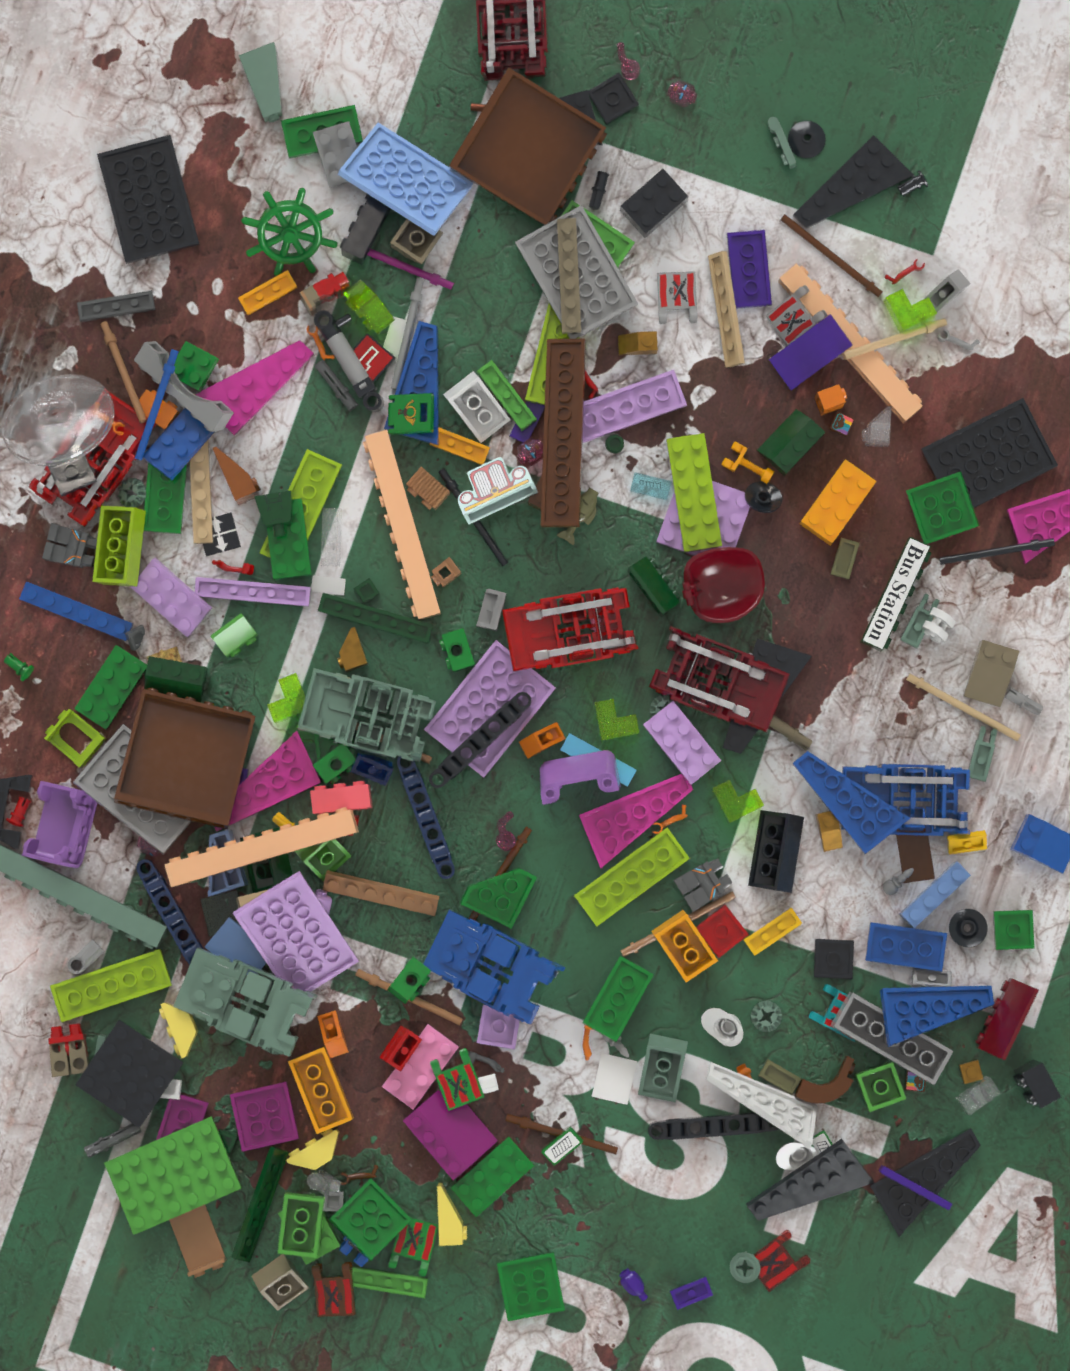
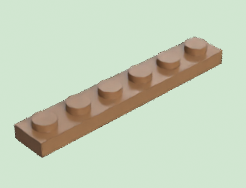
M329 870L326 872L323 885L324 891L432 916L436 914L439 896Z

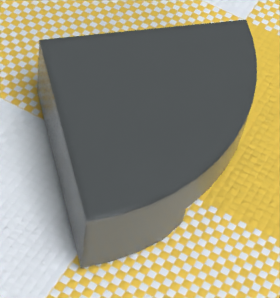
M139 625L125 633L131 650L135 651L141 645L145 635L143 625Z

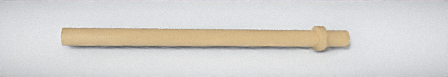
M909 673L906 680L915 684L916 688L924 689L1016 741L1020 738L1021 734L924 681V678H918Z

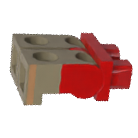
M344 272L335 277L330 273L327 275V278L299 292L300 298L308 313L312 316L317 313V306L324 302H331L335 297L339 299L343 296L342 291L350 287Z
M80 1023L69 1025V1036H63L62 1026L51 1027V1038H48L52 1077L83 1073L89 1065L86 1034H83Z

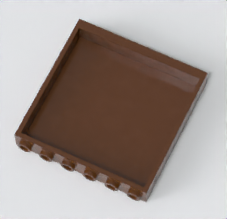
M508 67L450 163L449 168L545 226L557 218L555 213L558 208L562 209L568 200L565 198L568 191L573 192L577 185V182H575L578 175L582 176L587 169L585 163L588 158L593 159L597 152L595 149L598 142L602 144L607 136V133H605L606 127Z
M154 688L143 689L114 796V803L228 830L256 716L252 715V712L245 710L241 712L234 711L229 706L217 707L212 702H196V699L191 697L179 698L177 697L178 695L170 692L162 694Z

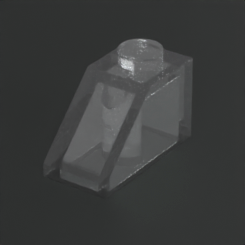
M887 406L867 424L866 429L862 430V441H865V446L888 447L890 445L891 406Z

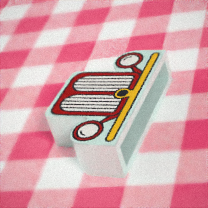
M498 457L467 473L473 491L467 490L462 492L458 497V504L468 524H471L538 493V490L526 467H515L509 473L503 459Z

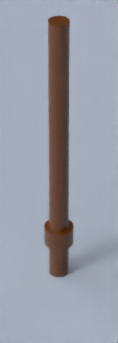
M508 1113L506 1115L505 1121L520 1125L519 1127L523 1129L530 1128L556 1137L564 1132L557 1128L530 1121V1118L524 1116L521 1118ZM580 1136L583 1139L582 1145L617 1154L618 1147Z

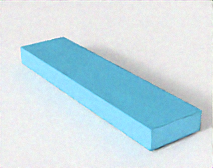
M570 733L560 751L570 756L601 751ZM616 759L620 783L628 787L636 769Z

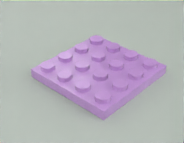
M712 481L722 547H736L750 508L745 500V492ZM674 492L656 543L684 552ZM704 549V550H698V551H691V552H685V553L695 556V555L698 554V553H701V552H704V551H707V550H710V549Z

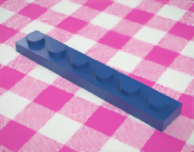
M29 582L25 583L19 598L24 602L124 641H127L125 633L133 627L131 622Z

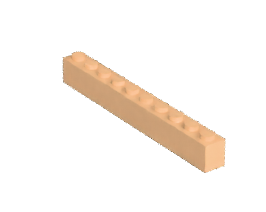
M796 263L779 278L778 283L790 296L804 285L808 287L809 292L801 297L800 301L812 317L822 310H825L827 316L831 314L853 344L846 351L870 344L866 337L862 338L856 325L852 322L849 323L845 319L846 314L840 308L837 309L833 305L834 301L828 294L824 295L821 292V286L816 280L812 281L807 276L809 273L802 265L799 267ZM873 350L847 359L903 424L922 408L921 399L915 393L912 394L908 390L909 386L903 379H898L895 369L883 362L884 358L878 351L875 352Z
M384 430L367 435L363 445L365 452H370L371 460H368L371 471L375 470L377 478H373L376 489H380L382 496H379L382 508L386 507L387 514L384 515L387 526L391 525L393 531L389 533L392 544L396 543L398 551H395L398 562H402L404 568L400 572L403 581L407 580L409 585L405 589L408 599H413L414 605L411 606L413 616H418L420 621L440 615L441 612L388 432Z
M347 807L335 810L336 814L330 816L328 813L317 815L316 820L310 821V818L298 821L299 825L293 827L291 823L280 826L279 831L273 832V829L261 832L262 836L256 838L253 834L243 837V841L239 843L233 840L224 843L225 847L218 848L217 845L206 848L207 852L202 854L196 851L187 854L188 858L181 859L180 856L169 859L170 863L165 864L170 886L175 887L357 833L359 830L353 810H347Z

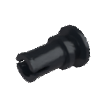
M920 170L917 171L919 175H913L912 179L897 186L903 197L917 188L921 189L923 185L926 188L928 187L927 180Z

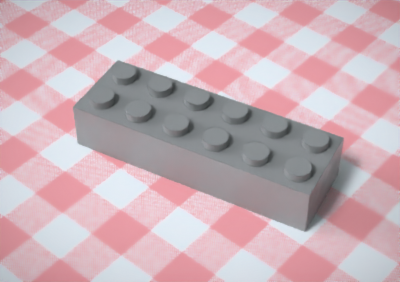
M852 992L848 993L830 1025L935 1085L953 1053L951 1049L923 1033L887 1047L883 1010Z

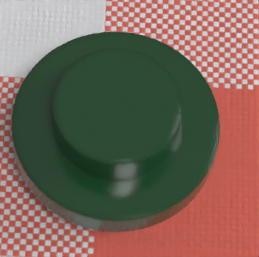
M610 435L605 441V447L610 453H619L624 448V440L619 435Z

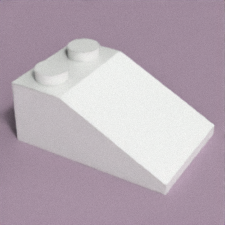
M474 371L443 394L480 443L511 420Z

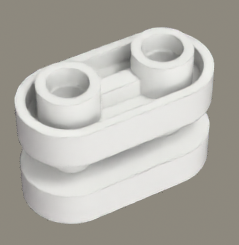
M933 607L930 615L933 617L932 622L926 620L922 628L932 641L940 644L941 641L945 642L949 636L945 632L946 627L952 629L956 621L946 612Z

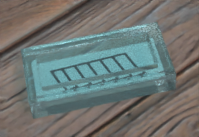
M635 472L630 492L667 500L672 481Z

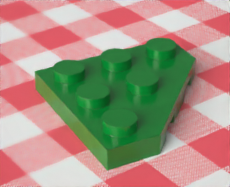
M520 868L469 885L460 904L512 929L537 877Z

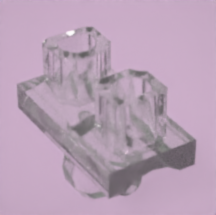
M319 1170V1173H312L307 1178L308 1186L323 1195L329 1196V1191L339 1193L341 1181L336 1180V1178L325 1171Z

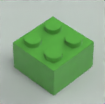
M892 1061L854 1074L865 1106L869 1112L906 1099Z

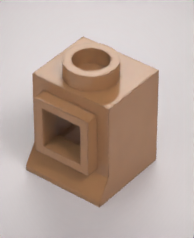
M450 557L431 571L433 574L431 576L432 580L437 586L441 584L443 588L461 575V571ZM446 566L451 574L443 579L439 571Z

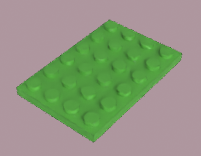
M212 1116L104 1163L133 1235L242 1189Z

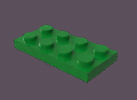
M355 105L281 120L289 159L318 153L313 132L347 121L350 123L356 144L362 143L363 139Z
M148 463L144 511H146L145 532L182 533L187 464L171 481Z
M302 498L293 499L292 524L284 525L286 536L274 537L273 527L267 528L274 580L312 575Z
M115 645L74 709L108 730L145 673L147 664Z
M620 956L582 1024L617 1042L654 974Z
M508 1136L457 1181L451 1189L474 1216L477 1217L534 1167V1164Z

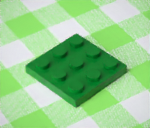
M961 472L906 490L924 544H929L979 526Z
M370 1179L329 1220L371 1261L412 1219Z
M554 1252L497 1263L507 1321L565 1311Z

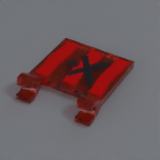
M789 1230L782 1232L777 1238L754 1254L759 1260L761 1267L758 1278L769 1292L810 1263L808 1255L802 1256L795 1262L782 1245L792 1237Z

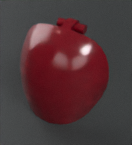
M720 547L698 553L686 563L684 568L682 594L683 598L686 599L687 606H691L694 613L700 619L712 623H726L739 620L751 612L763 597L765 578L761 562L756 554L744 548Z

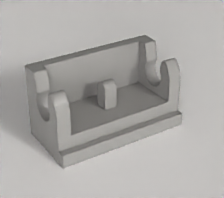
M486 589L477 627L497 632L507 596L506 593Z

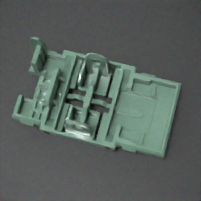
M314 668L297 729L319 734L323 738L335 739L334 743H341L347 747L385 757L390 756L392 759H395L396 756H401L402 759L420 762L425 743L419 741L420 737L416 735L421 719L431 722L436 701L419 694L418 696L413 695V690L354 674L349 678L344 674L337 672L334 674ZM368 683H372V685L369 686L364 709L373 711L372 714L356 711V706H362ZM391 689L396 690L389 715L394 716L393 720L377 716V713L387 714L393 693ZM354 714L371 718L370 723L362 721L359 723L354 744H352L355 728L358 721L357 719H353ZM375 720L391 724V728H385L380 751L377 749L383 727L374 725Z

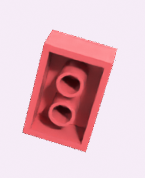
M365 781L353 782V786H346L345 783L334 784V788L327 789L326 785L314 787L315 790L310 791L314 815L336 813L335 810L347 807V810L373 808L370 785L366 784Z

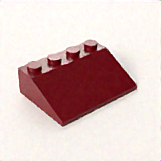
M1012 978L1003 982L1000 989L1003 992L1000 998L997 997L992 1006L994 1008L991 1016L988 1015L984 1022L986 1027L983 1033L980 1032L975 1040V1043H977L976 1048L1002 1060H1006L1039 991Z

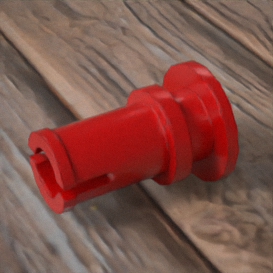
M19 797L14 812L10 814L12 815L11 818H6L7 822L16 827H24L21 822L25 820L24 815L31 803L30 800L26 799L22 806L25 799L23 797Z

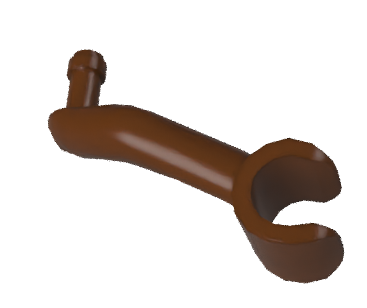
M374 1165L372 1173L361 1172L350 1175L341 1173V1175L347 1177V1181H338V1183L346 1185L350 1180L375 1178L378 1165Z

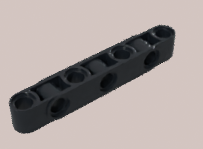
M519 692L496 711L429 776L431 786L437 789L442 788L463 771L530 707V695L526 692ZM520 696H526L528 704L520 706L517 703V699ZM492 722H497L500 725V729L497 732H491L489 725ZM464 748H469L472 751V755L468 759L461 757V751ZM436 774L443 776V782L440 785L433 783L432 779Z
M742 1113L654 1121L649 1124L648 1133L654 1140H676L755 1134L776 1131L779 1128L768 1126L767 1120L757 1113ZM733 1119L739 1121V1127L735 1130L729 1128V1122ZM694 1122L699 1123L701 1126L700 1131L696 1133L690 1130V1126ZM655 1125L662 1127V1132L658 1136L651 1133V1129Z

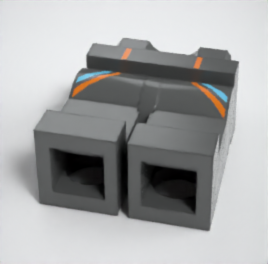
M51 523L47 540L66 545V547L46 542L42 559L82 569L83 566L93 567L95 557L87 555L88 548L96 550L97 539L89 533Z
M719 859L712 860L709 863L706 861L674 879L682 895L699 886L698 889L684 896L693 912L725 892L724 889L733 883L728 874L719 879L715 875L716 871L723 868Z

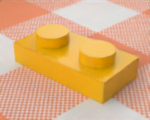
M985 830L970 832V834L947 836L949 855L987 849Z

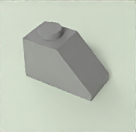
M958 269L945 278L924 299L937 313L971 283Z

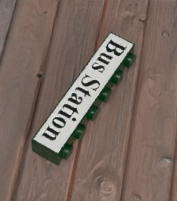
M911 537L907 539L860 643L880 652L884 648L888 649L892 640L889 636L892 631H896L900 623L897 621L899 614L903 615L908 604L905 601L908 596L911 597L916 587L913 584L916 579H920L923 573L921 567L923 562L927 563L932 552H929L931 546Z

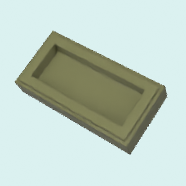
M840 538L830 575L849 580L859 547L858 542Z
M768 1059L758 1075L790 1095H793L801 1081L800 1077Z

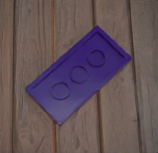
M765 230L727 233L730 274L736 309L772 306Z
M830 314L770 358L769 361L789 389L793 390L853 346V344Z

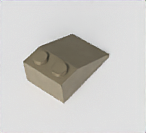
M981 640L977 648L964 697L1001 707L1020 651Z

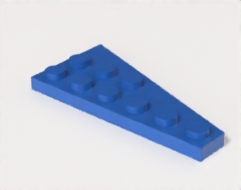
M418 321L395 395L432 393L434 395L433 433L400 435L439 446L438 327ZM421 404V422H427V406ZM388 417L384 429L387 431L388 429H394V427L388 426Z
M808 751L792 763L864 854L868 853L911 819Z
M992 986L882 988L880 990L887 1047L994 1005Z

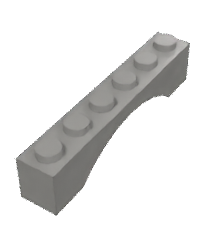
M156 341L145 342L134 361L141 370L152 376L154 382L160 384L164 373L163 367L168 361L169 353ZM175 372L171 373L165 392L175 397L179 405L187 408L195 419L200 420L208 431H223L234 412L222 401L203 399L193 394L181 383Z

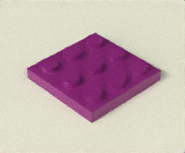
M287 1081L230 1094L242 1152L299 1139Z

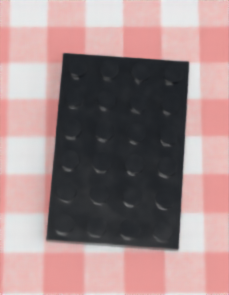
M171 135L97 154L126 264L200 245Z
M1024 398L921 449L936 480L958 472L962 473L973 508L1058 466Z

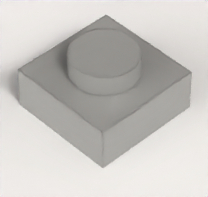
M324 1191V1211H338L344 1205V1191Z

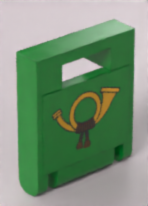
M432 393L389 395V400L395 402L388 403V426L394 427V429H388V434L433 433L434 395ZM421 404L427 406V422H421Z

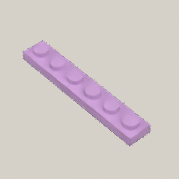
M196 577L195 593L199 597L309 607L311 587Z

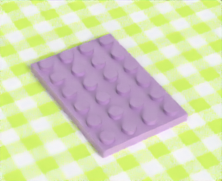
M495 640L424 730L453 752L519 692L528 693L531 697L530 707L468 765L484 778L556 687L532 668L513 671L509 650ZM520 696L517 699V703L520 706H525L528 704V698ZM492 722L489 725L491 732H497L500 729V725L497 722ZM469 748L462 749L461 757L464 759L470 758L472 751Z
M300 871L233 912L235 918L274 975L293 983L292 988L294 989L298 988L311 992L359 962Z

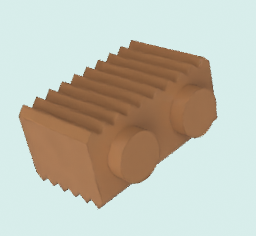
M420 467L406 483L409 487L407 491L412 496L416 497L418 495L423 499L421 503L429 510L431 508L436 510L450 495V491L423 467Z

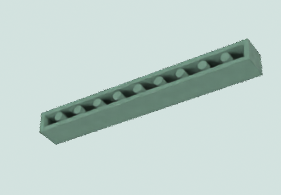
M0 844V871L5 873V878L14 882L17 879L23 882V887L30 890L34 887L40 890V895L48 899L52 896L57 899L56 903L64 907L68 904L74 907L73 911L78 914L84 915V913L91 915V920L99 924L103 921L109 924V929L115 932L121 930L131 940L135 941L138 938L143 941L142 945L150 949L160 946L168 930L165 924Z

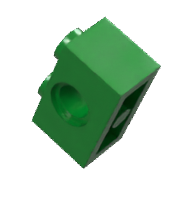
M464 628L442 634L443 639L439 641L442 651L446 650L448 658H445L448 670L452 669L454 673L475 666ZM454 646L462 648V653L459 656L452 655L451 649Z
M340 744L312 766L327 785L329 783L333 785L341 779L340 775L345 771L350 773L357 767L355 764L358 760L347 746ZM334 760L341 761L342 767L339 770L332 769L331 764Z
M412 957L387 990L404 1004L408 1000L412 1002L419 994L416 991L419 986L422 985L424 987L430 980L428 975L431 970ZM406 978H413L415 985H408Z

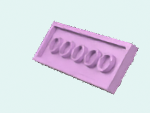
M671 370L584 401L583 443L686 407L687 404L675 371Z

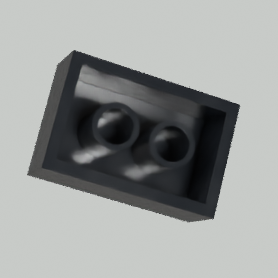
M662 169L620 206V211L639 233L646 238L688 201V195Z
M1033 1059L1013 1070L1015 1073L1013 1078L1016 1084L1023 1088L1024 1093L1022 1095L1030 1105L1043 1108L1061 1098L1043 1062Z

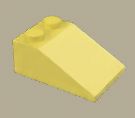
M438 1183L439 1246L463 1245V1241L467 1240V1226H463V1220L443 1183Z

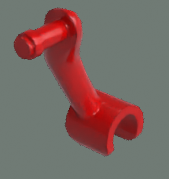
M916 259L913 265L901 271L895 279L889 275H885L884 278L891 281L892 285L896 284L912 271H921L925 263H923L922 267H917L916 262L918 259Z
M585 370V382L593 390L589 395V399H593L595 393H598V388Z
M221 560L212 561L213 565L227 572H237L245 575H253L254 565L243 563V568L229 566Z

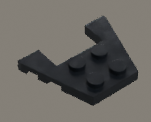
M33 775L0 779V841L15 849H19L22 832L2 828L9 791L14 789L30 792Z

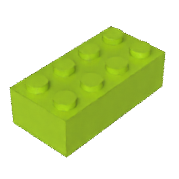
M101 506L92 582L103 585L137 587L146 511L135 507Z

